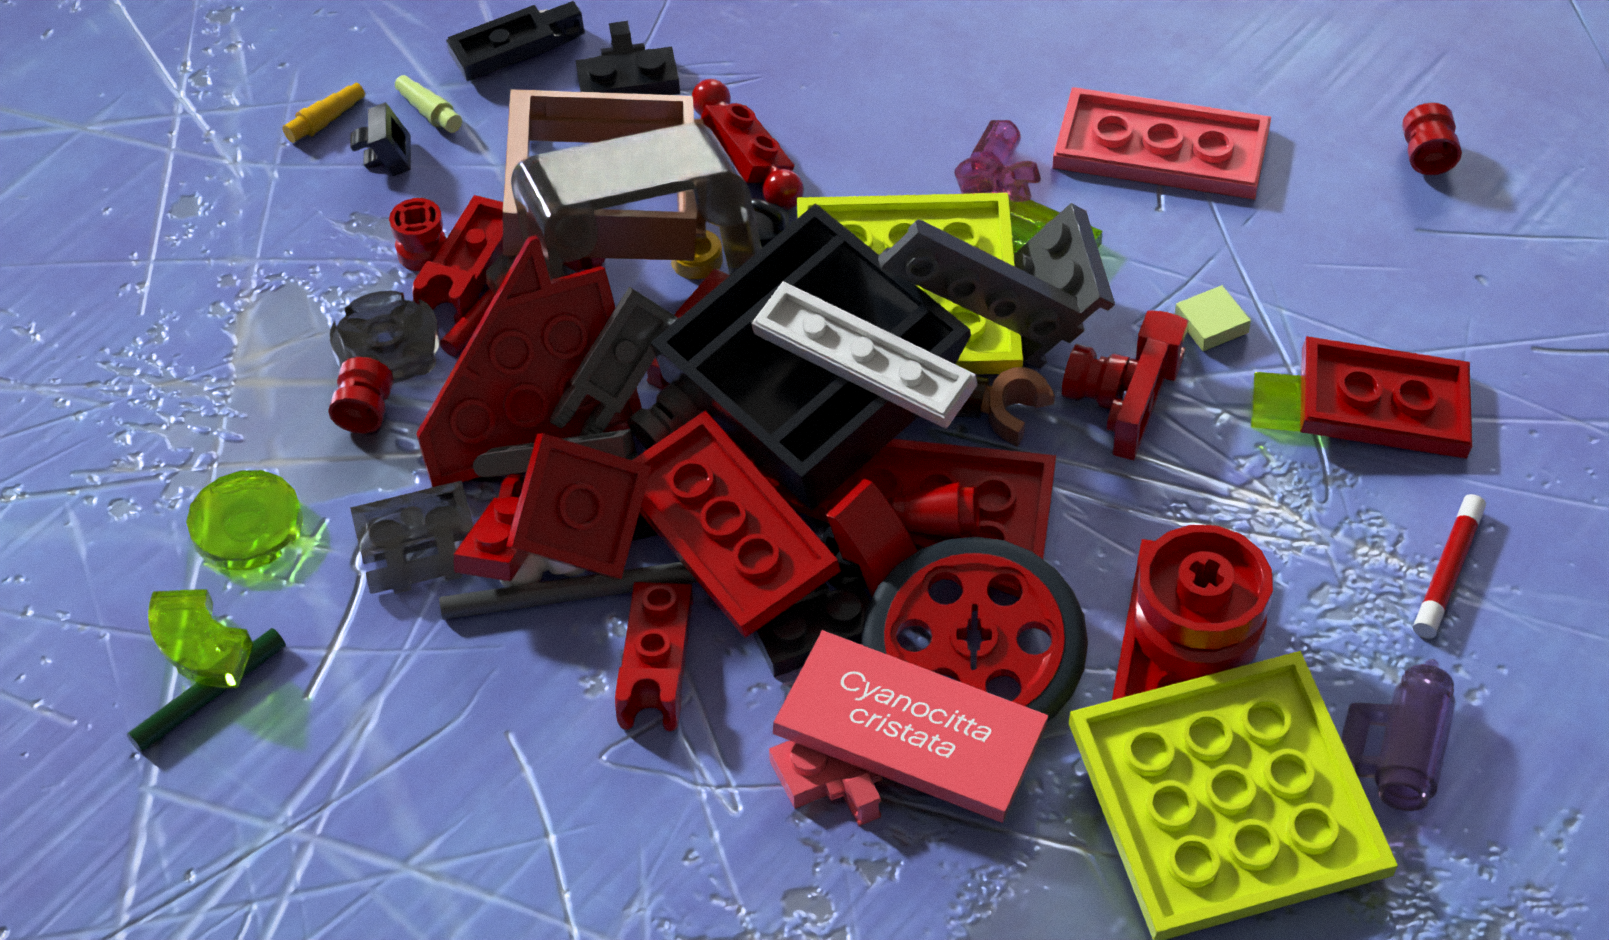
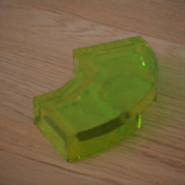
M207 589L153 591L149 602L148 622L151 634L161 655L176 667L179 674L192 681L214 687L239 688L253 646V641L247 629L226 627L212 619L213 601Z

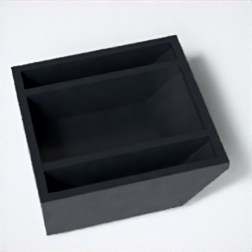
M816 203L651 342L663 378L686 393L701 412L706 410L736 444L811 511L918 418L919 415L755 335L751 323L780 284L784 281L955 365L971 337V331L966 325L917 285L880 268L879 255Z

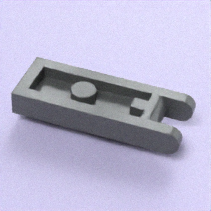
M632 429L561 438L622 458H627L635 451ZM535 442L493 447L474 460L473 469L480 477L527 472Z

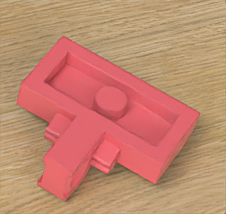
M790 740L769 748L770 763L794 809L825 796H828L831 801L843 797L858 826L881 818L879 811L881 797L874 783L882 781L880 775Z

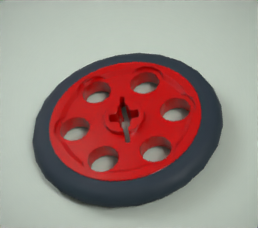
M983 537L948 539L922 548L894 567L878 585L866 609L861 634V645L940 675L952 676L961 683L987 692L986 687L993 678L1009 676L1015 679L1021 689L1018 697L1012 702L1048 715L1047 722H1049L1059 713L1076 690L1085 669L1088 637L1085 616L1075 593L1053 566L1032 551L1007 541ZM943 579L952 580L961 587L963 593L952 604H939L929 596L928 592L931 586ZM1010 581L1020 588L1022 595L1016 603L1010 606H1001L990 599L988 591L994 583ZM973 611L978 612L977 630H980L981 638L985 640L981 642L980 650L977 651V668L975 670L971 669V650H968L967 641H964L968 637V631L972 630ZM919 626L926 629L932 639L925 649L911 652L900 646L897 641L898 635L907 627ZM1027 629H1040L1050 637L1051 645L1041 654H1028L1021 650L1017 644L1019 635Z

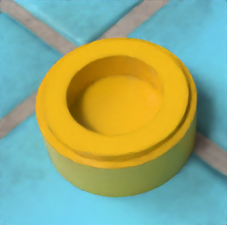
M706 230L705 240H695L694 261L671 260L672 268L684 278H706L714 268L719 270L723 263L721 241L714 233Z

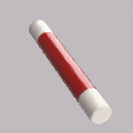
M1470 494L1466 495L1463 499L1413 625V631L1422 638L1430 639L1436 636L1486 508V502L1480 496Z

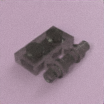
M462 480L350 507L363 563L368 564L385 559L387 561L388 567L365 572L370 594L393 589L394 593L398 594L412 590L411 584L443 576L445 581L462 578V574L454 572L453 554L456 551L454 542L464 540L473 528ZM433 547L438 549L439 554L408 562L404 560L403 555Z

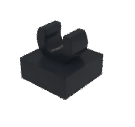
M386 102L369 108L368 127L357 128L351 133L350 148L352 151L368 148L364 150L363 165L366 168H376L384 164L392 176L411 170L410 133Z

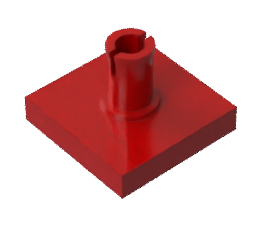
M545 433L537 434L506 547L610 578L622 579L652 466Z

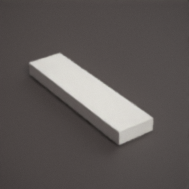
M784 281L751 323L755 335L945 429L950 425L977 386L976 374Z

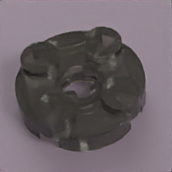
M392 290L370 293L353 300L344 308L346 316L339 321L337 326L334 321L330 328V343L338 367L341 368L342 363L350 358H372L380 361L391 370L394 377L393 384L410 379L415 375L429 373L436 365L435 355L440 346V334L434 311L423 300L418 298L419 304L414 301L405 300L403 292ZM389 333L393 339L387 342H379L378 335Z

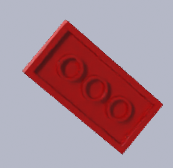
M706 410L632 460L652 466L640 508L641 515L744 638L751 635L841 571L838 559Z

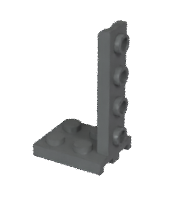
M1070 203L1014 253L1015 266L919 219L908 228V232L891 248H886L878 256L880 268L1020 334L1024 361L1039 369L1047 363L1045 354L1061 340L1071 343L1085 331L1082 322L1101 307L1109 311L1115 305L1087 212L1073 203Z

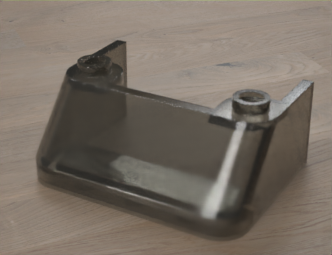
M686 123L533 155L521 160L514 168L511 176V187L523 241L525 243L526 239L536 235L539 237L550 280L564 277L562 263L584 258L595 247L598 238V228L594 210L691 189L694 190L697 208L702 217L707 222L720 228L729 275L762 249L750 190L715 134L708 127L700 123Z

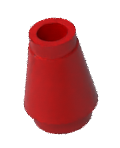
M959 481L906 494L905 496H895L893 499V509L908 532L950 538H965L966 533L979 532L980 510L976 486L963 487L962 482Z

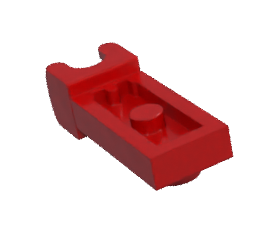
M477 195L472 197L433 261H426L413 282V301L421 316H429L439 304L448 302L452 303L457 310V313L454 315V323L456 324L479 300L478 293L484 287L503 255V202Z
M1147 311L1138 333L1136 358L1129 360L1122 385V390L1127 391L1124 400L1114 399L1108 416L1107 431L1115 432L1114 456L1135 460L1164 380H1176L1184 359L1186 348L1182 347L1189 326L1187 319L1169 312Z
M634 582L622 665L619 667L615 691L617 723L624 730L634 726L637 713L645 708H655L661 711L663 714V727L666 731H674L678 728L682 702L681 690L693 606L692 584Z

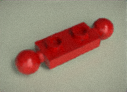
M705 79L699 82L694 87L691 96H693L694 110L701 116L700 119H703V128L746 183L764 182L763 195L767 202L777 204L785 210L794 208L797 205V198L803 197L804 186L800 177L793 172L795 165L780 148L779 143L772 138L756 118L755 113L747 105L731 103L729 89L724 83L716 79Z

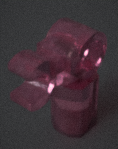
M991 120L970 158L959 163L955 168L954 174L961 194L1008 193L1009 199L1015 202L1031 199L1032 194L1028 183H1039L1041 181L1037 164L1032 161H1021L1007 166L1021 141L1020 131L1012 121Z

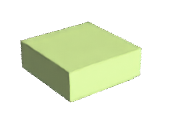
M1223 285L1176 303L1175 315L1189 321L1187 332L1202 351L1249 333L1250 318Z

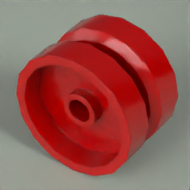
M1192 524L1166 532L1150 544L1139 567L1138 593L1134 609V635L1143 653L1162 670L1185 679H1195L1241 667L1254 660L1264 640L1267 613L1270 609L1273 593L1272 569L1262 550L1244 535L1218 525Z

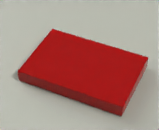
M1306 336L1302 347L1300 432L1467 459L1473 447L1470 362Z

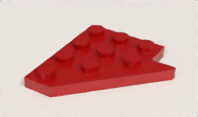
M535 235L526 239L416 433L433 490L480 477L473 469V462L478 456L486 453L493 447L535 442L537 434L541 433L557 438L580 436L584 422L588 419L593 409L601 403L592 396L586 394L571 421L562 429L550 423V418L561 396L572 385L569 382L616 308L604 267L599 266L550 280L539 237ZM637 387L620 414L618 412L614 414L603 432L630 429L627 422L628 418L642 408Z

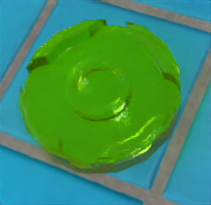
M241 470L221 476L204 487L190 504L186 523L195 551L202 558L204 555L206 558L213 560L215 566L226 570H251L272 563L282 556L281 550L290 541L292 545L295 543L301 533L303 514L295 489L282 477L263 470Z

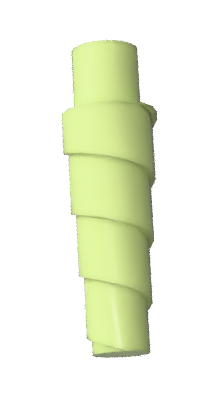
M401 75L396 79L395 89L412 106L419 110V113L427 118L433 126L443 127L450 133L456 132L461 127V116L454 112L453 106L444 98L414 82L406 75Z

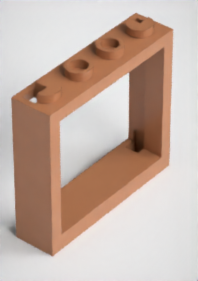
M510 89L503 200V255L517 256L526 239L536 235L540 239L544 256L694 261L695 240H705L706 208H704L703 119H694L693 96ZM530 141L676 146L677 212L527 207Z

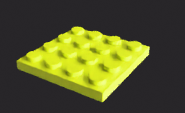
M1008 193L797 198V219L816 203L878 255L886 248H891L908 232V228L919 219L1015 266ZM918 286L971 331V337L956 365L974 374H1001L1008 369L1023 366L1020 334Z
M1301 651L1070 711L1068 722L1153 940L1170 939L1394 876L1398 864Z

